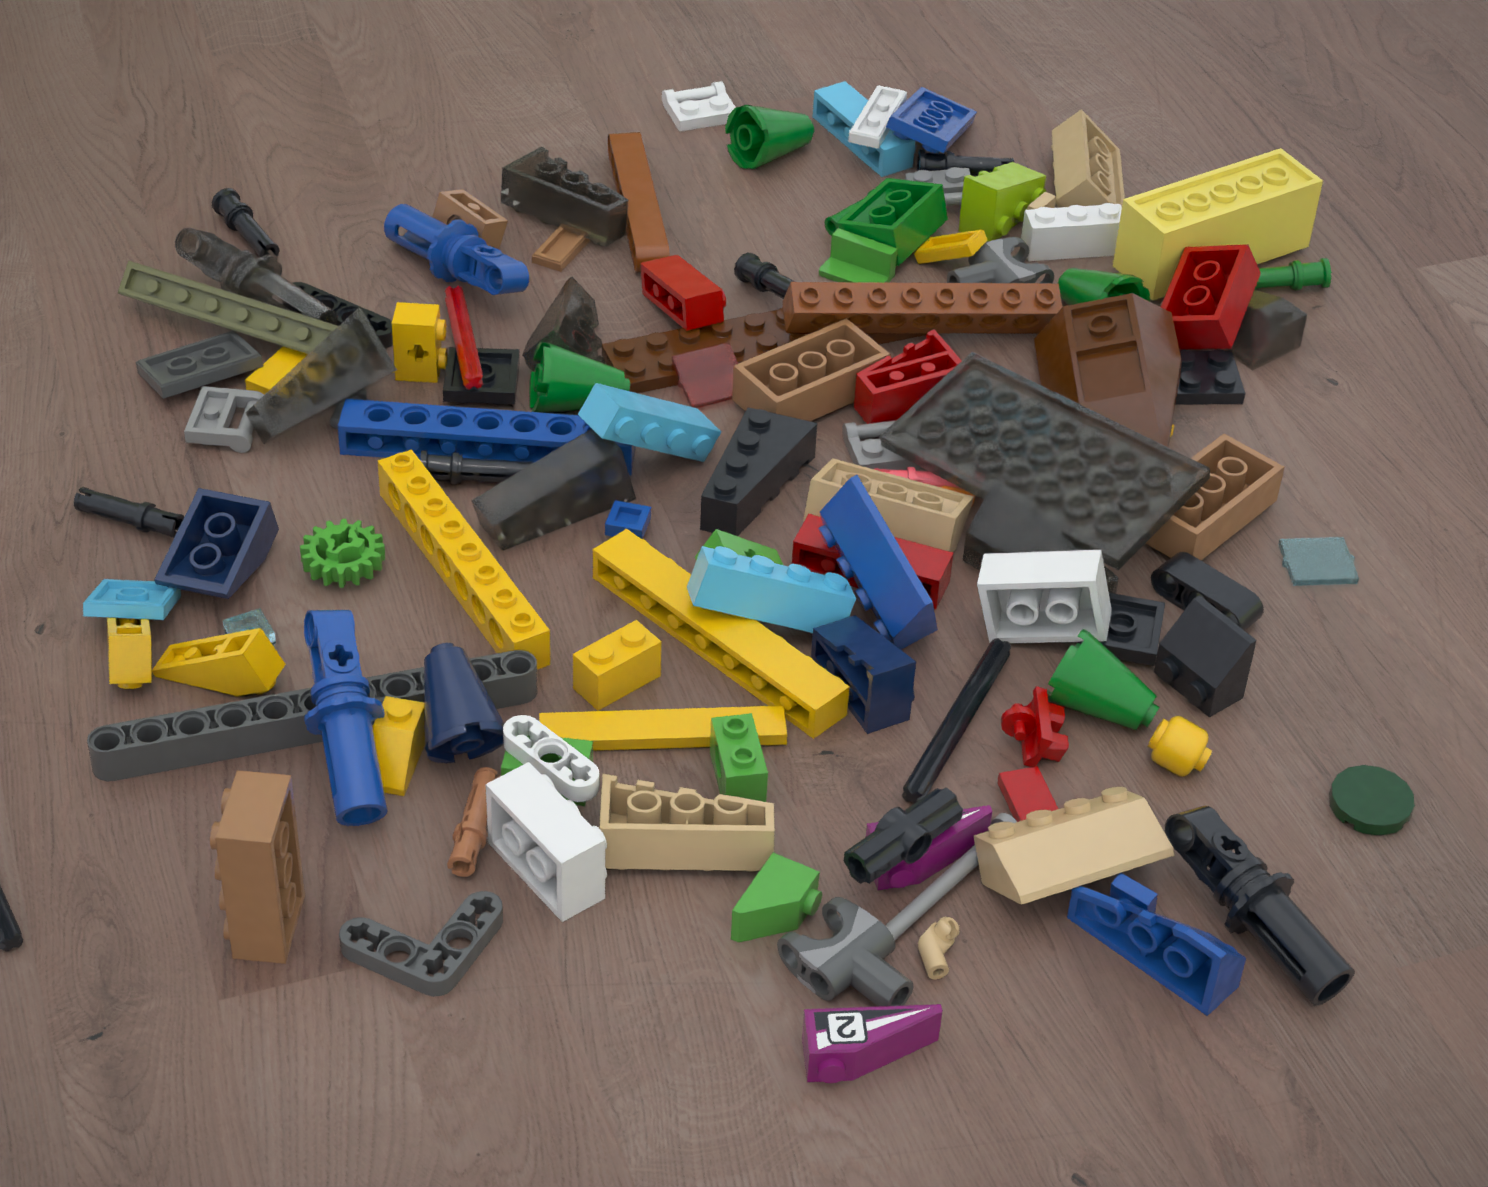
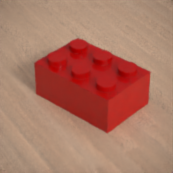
M1248 244L1185 247L1161 305V308L1172 313L1179 350L1232 349L1261 274Z

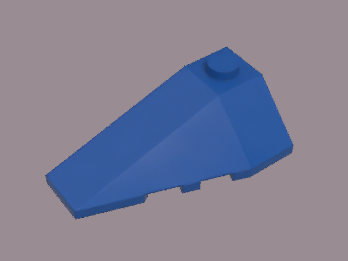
M1083 886L1072 889L1067 914L1069 920L1206 1016L1239 987L1246 957L1212 934Z

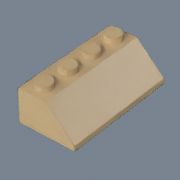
M1081 109L1052 130L1051 148L1054 160L1052 165L1055 175L1053 182L1056 191V205L1058 208L1072 205L1094 206L1112 203L1121 204L1122 207L1125 195L1120 149Z
M833 458L811 479L803 521H805L808 513L820 516L821 509L851 477L858 475L894 537L949 552H954L957 548L974 496Z
M1125 787L1105 789L1101 792L1102 796L1090 800L1085 798L1069 800L1064 803V808L1055 811H1034L1026 815V820L1016 823H995L988 827L987 832L974 835L982 884L1021 905L1174 856V850L1146 799L1127 791Z

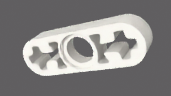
M518 715L505 722L503 726L505 750L522 764L530 762L541 775H547L552 780L555 789L563 796L572 801L584 802L598 794L599 769L583 754L531 716ZM554 753L560 755L562 759L554 763L542 761L540 757L545 754Z

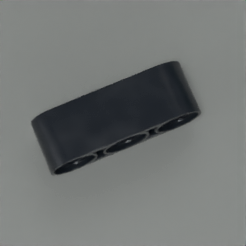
M1187 552L1177 553L1151 574V583L1154 590L1162 598L1184 611L1191 601L1200 595L1243 630H1246L1260 619L1264 613L1262 601L1254 592Z

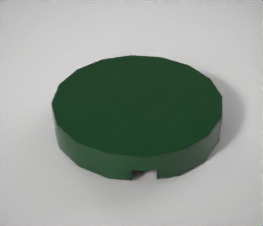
M1360 765L1345 769L1337 774L1329 792V806L1336 818L1342 823L1345 820L1354 825V830L1363 834L1381 836L1396 833L1403 828L1406 822H1409L1415 807L1414 794L1407 782L1397 774L1376 766Z

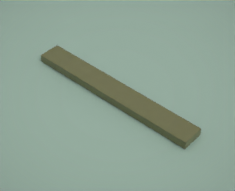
M129 260L117 292L125 297L361 372L365 370L375 338Z

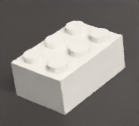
M1101 550L991 553L983 555L977 587L989 643L995 638H999L1003 642L1008 641L1009 643L1083 642L1084 640L1077 636L1082 629L1090 632L1099 641H1107L1112 609Z
M528 762L486 784L488 843L562 922L605 899V879L607 878L605 868L606 838L597 826H591L581 816L578 807L573 801L566 800L555 789L552 780L547 775H541Z

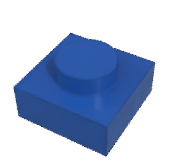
M615 500L605 523V536L614 537L628 529L643 539L651 520V507Z
M1122 873L1111 883L1110 897L1155 913L1157 893Z

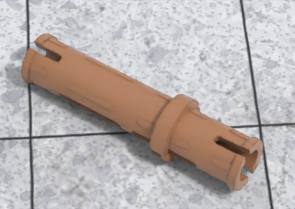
M489 767L476 770L462 821L456 825L453 832L454 847L447 865L448 869H452V873L457 876L467 877L474 873L479 851L484 848L488 839L486 831V784L501 777L497 775L495 769Z

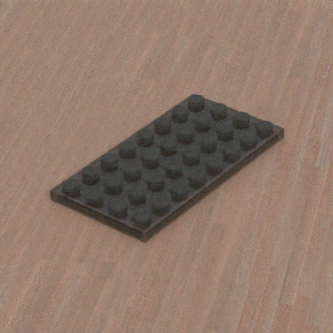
M971 352L880 435L882 447L1078 550H1101L1103 563L1118 571L1210 479L1209 467L974 352Z

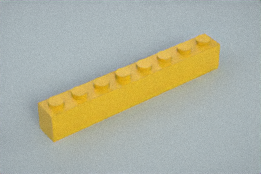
M625 529L593 549V579L766 705L784 706L785 719L811 738H816L847 716L850 686L757 620L693 606L687 590L691 574L677 565L674 560L653 548L646 540Z

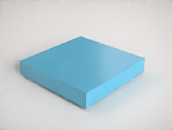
M104 579L83 602V616L164 620L180 599L181 589L157 585L155 581Z

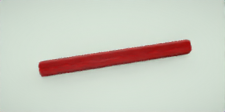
M448 286L445 289V301L463 384L467 389L472 387L479 389L483 385V373L464 291L460 286L455 288Z

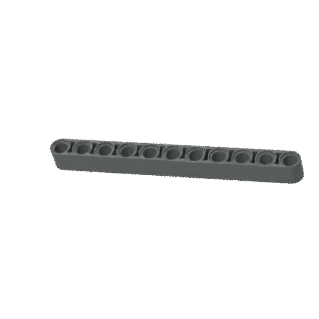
M514 650L470 658L496 709L531 702L536 697L537 660L530 652ZM424 667L366 677L370 687L369 698H375L382 703L385 696L424 702ZM311 688L97 727L87 737L92 771L95 777L100 780L117 781L323 742L322 735H314L307 731V725L304 721L307 712L316 707L311 700Z

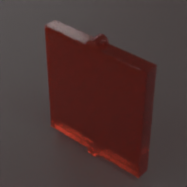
M730 343L672 356L671 361L679 378L678 386L683 388L690 407L699 408L732 399L733 367L738 362Z

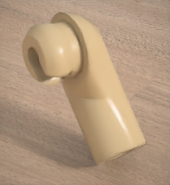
M940 918L918 940V950L927 975L931 979L943 978L949 972L944 954L953 945L954 938L960 932L959 925L953 918Z

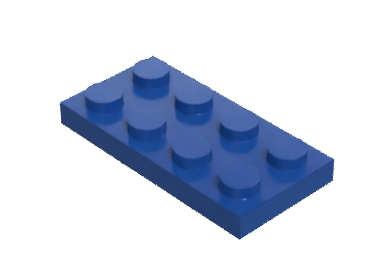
M921 87L890 116L886 128L893 130V134L901 139H913L922 143V147L929 152L945 153L973 123L977 111Z

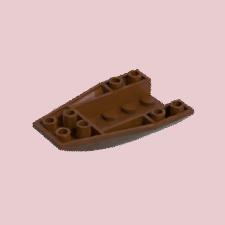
M1133 293L1063 306L1034 338L1040 383L1045 397L1062 424L1090 477L1094 481L1165 468L1182 366L1172 313Z

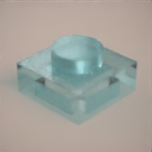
M260 608L222 620L225 634L261 628L272 645L276 644L275 632Z

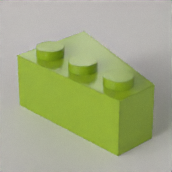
M1011 162L994 167L993 172L990 173L985 170L980 171L977 177L971 175L964 176L958 231L984 230L987 242L1007 235L1011 228L1024 220V212L1028 209V205L1044 192H1047L1045 189L1046 175Z

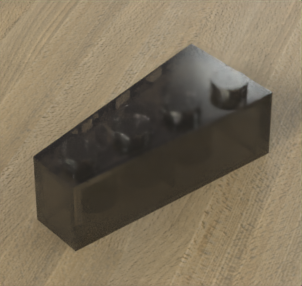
M541 146L502 167L500 203L512 207L516 212L529 214L546 224L563 227L565 230L582 235L584 238L592 240L594 244L600 246H608L626 235L628 199L601 182L592 184L588 181L589 175L581 170L577 172L569 170L567 168L568 162L560 157L553 160L549 157V151Z

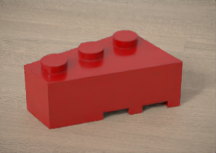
M933 329L926 334V339L916 345L911 342L903 347V353L894 358L886 356L856 374L854 409L866 424L901 420L902 416H916L946 408L947 404L966 387L968 368L936 330Z

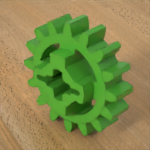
M342 519L340 525H334L330 520L326 521L325 529L313 527V536L304 535V545H300L303 571L310 572L313 581L322 577L324 586L330 585L333 581L338 582L340 588H344L346 581H352L356 586L360 585V578L373 579V570L381 571L382 561L385 560V544H383L382 534H375V528L372 525L362 528V521L357 520L353 525L348 524L346 519Z

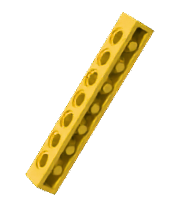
M411 449L378 460L380 496L495 652L528 651L537 660V670L549 666L550 629Z

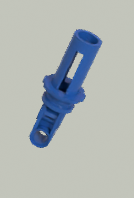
M399 204L388 213L384 223L386 237L392 242L427 259L430 262V271L436 278H442L445 282H454L456 280L467 282L482 288L491 295L523 292L528 287L529 272L525 264L503 254L497 248L488 246L485 240L478 237L479 233L474 225L466 224L463 220H453L447 225L408 204ZM399 226L408 230L403 236L399 235Z
M308 610L304 619V637L309 649L314 685L310 690L311 700L316 707L307 712L304 721L307 725V731L314 735H322L336 821L345 826L370 824L382 819L387 814L372 727L375 719L385 716L382 702L368 697L370 693L369 681L362 676L355 638V622L351 610Z

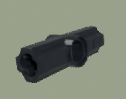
M936 788L906 810L900 807H894L880 819L873 833L844 852L843 862L846 864L850 876L859 884L863 882L870 884L903 860L907 864L918 861L929 849L935 837L962 819L963 808L960 806L957 796L948 788L942 790Z

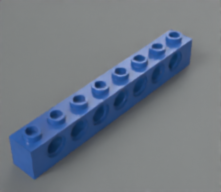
M345 399L338 422L340 455L387 458L412 449L419 460H421V450H427L429 454L452 455L453 452H459V454H463V458L533 461L534 469L632 475L636 446L602 439L579 415Z

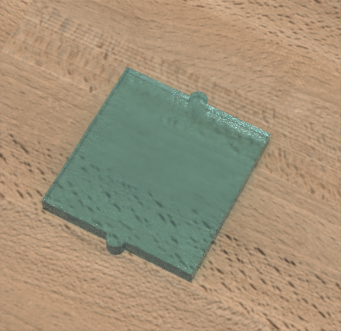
M1344 537L1279 540L1278 545L1283 556L1282 566L1287 567L1293 586L1358 584L1359 576L1354 566L1355 557L1350 555Z

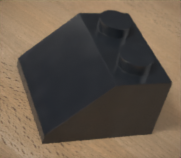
M1199 595L1191 601L1159 643L1154 673L1185 697L1190 704L1196 706L1210 718L1243 699L1257 640Z

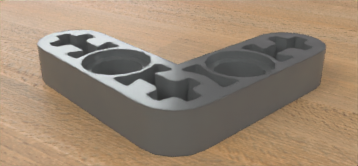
M478 891L469 895L429 945L374 920L364 917L353 918L345 922L339 930L341 953L349 961L425 995L433 997L442 996L454 989L501 928L503 923L502 901L499 896L488 891ZM475 913L480 914V917L477 919V927L475 926V923H476V915H475ZM457 937H464L472 942L463 949H455L448 945L452 939ZM394 951H404L410 955L405 961L398 963L390 962L386 959V956ZM442 966L444 967V974L439 973Z

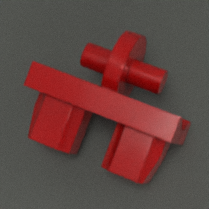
M1036 686L1033 690V699L1028 705L1023 707L1022 704L1015 703L1001 716V727L1005 734L1021 741L1023 765L1036 767L1041 758L1059 762L1069 747L1068 736L1058 733L1065 719L1064 707L1049 703L1047 689Z

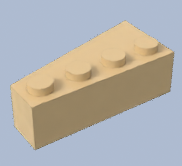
M603 774L599 829L607 841L605 868L619 870L760 871L774 852V803L719 794L714 800L707 799L696 793L694 789L680 787L678 793L656 790L654 782L638 780L636 786L617 783V776Z

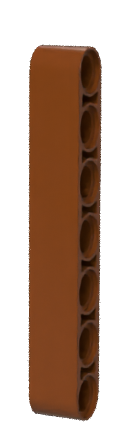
M641 133L608 134L610 166L635 273H640L641 263L670 256L668 240Z

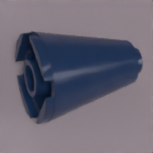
M442 643L431 648V653L424 658L425 750L428 759L436 763H456L454 755L467 753L469 759H475L503 746L504 722L465 650L461 647H455L453 643Z

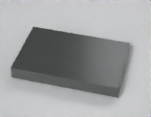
M230 331L138 360L136 367L138 374L164 399L263 367L261 354L235 331Z

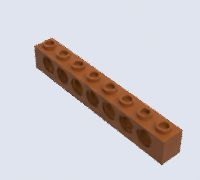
M790 282L782 302L786 333H813L847 318L864 333H928L935 329L937 333L1039 334L1062 308L1058 283Z

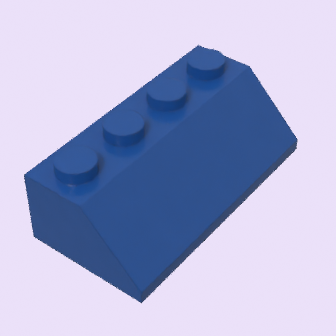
M858 475L851 477L821 509L820 516L823 526L819 527L818 530L827 547L835 546L841 557L837 558L836 561L844 577L847 580L853 577L859 589L854 592L864 611L872 609L877 618V621L873 622L875 630L901 650L938 630L933 602Z

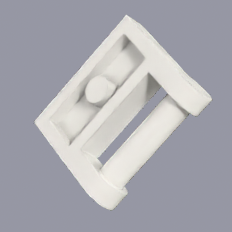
M722 81L714 82L708 87L674 92L673 89L662 91L664 108L679 132L724 125L729 114L736 108L727 95Z

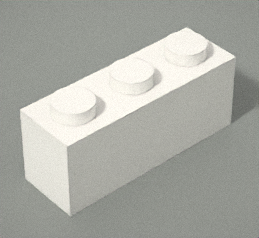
M1104 203L1094 206L1072 205L1062 208L1040 207L1038 209L1025 210L1021 239L1029 246L1028 261L1114 256L1122 210L1121 204Z

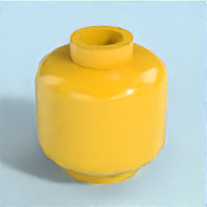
M1174 716L1169 721L1163 718L1147 746L1152 749L1151 758L1153 762L1180 777L1188 775L1193 768L1201 772L1212 753V750L1206 747L1209 736L1208 732L1181 716Z

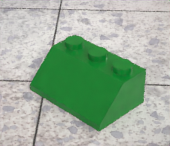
M886 178L837 222V228L897 248L896 266L900 265L948 220L943 184Z

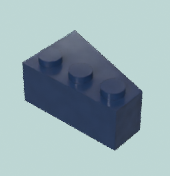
M856 615L813 628L811 658L818 665L850 686L848 709L867 734L910 720L911 705L915 698L913 687L916 661Z

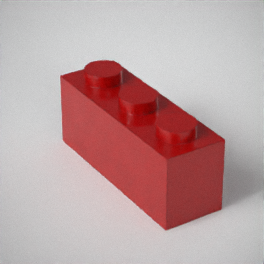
M676 254L641 263L642 294L686 331L724 322L723 308L726 307L724 291Z

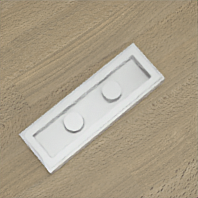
M878 85L851 128L848 142L879 149L890 130L886 128L889 118L906 102L907 92Z

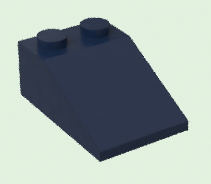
M198 488L154 579L155 583L166 587L229 599L266 559L279 531L271 503L269 501Z

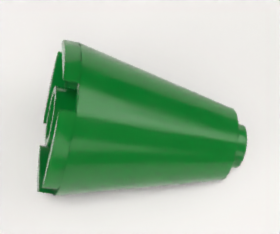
M743 105L734 108L728 116L725 134L730 133L731 144H726L732 160L740 168L755 169L808 145L813 138L814 125L806 114Z
M1070 268L1058 280L1061 299L1067 305L1130 293L1150 302V293L1148 288L1144 287L1142 283L1144 281L1134 275Z
M540 342L537 345L533 360L540 361V363L537 364L535 372L531 371L529 384V406L533 408L532 412L555 413L580 410L595 383L626 391L630 390V380L625 378L624 371L551 343Z
M1082 629L1077 636L1084 641L1081 645L1077 643L1076 646L1071 645L1048 683V685L1055 688L1053 692L1047 690L1048 701L1133 730H1137L1140 724L1148 728L1160 708L1154 704L1157 695L1090 632Z

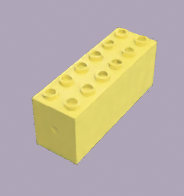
M1280 148L1123 199L1113 267L1121 274L1134 275L1142 279L1144 287L1149 290L1150 299L1156 300L1165 297L1185 247L1248 244L1257 264L1309 247L1323 180Z

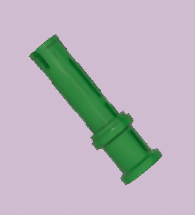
M1321 258L1319 262L1301 263L1299 260H1294L1288 266L1259 268L1261 274L1255 289L1290 286L1291 289L1301 290L1303 286L1315 285L1328 288L1331 284L1330 262L1327 258Z

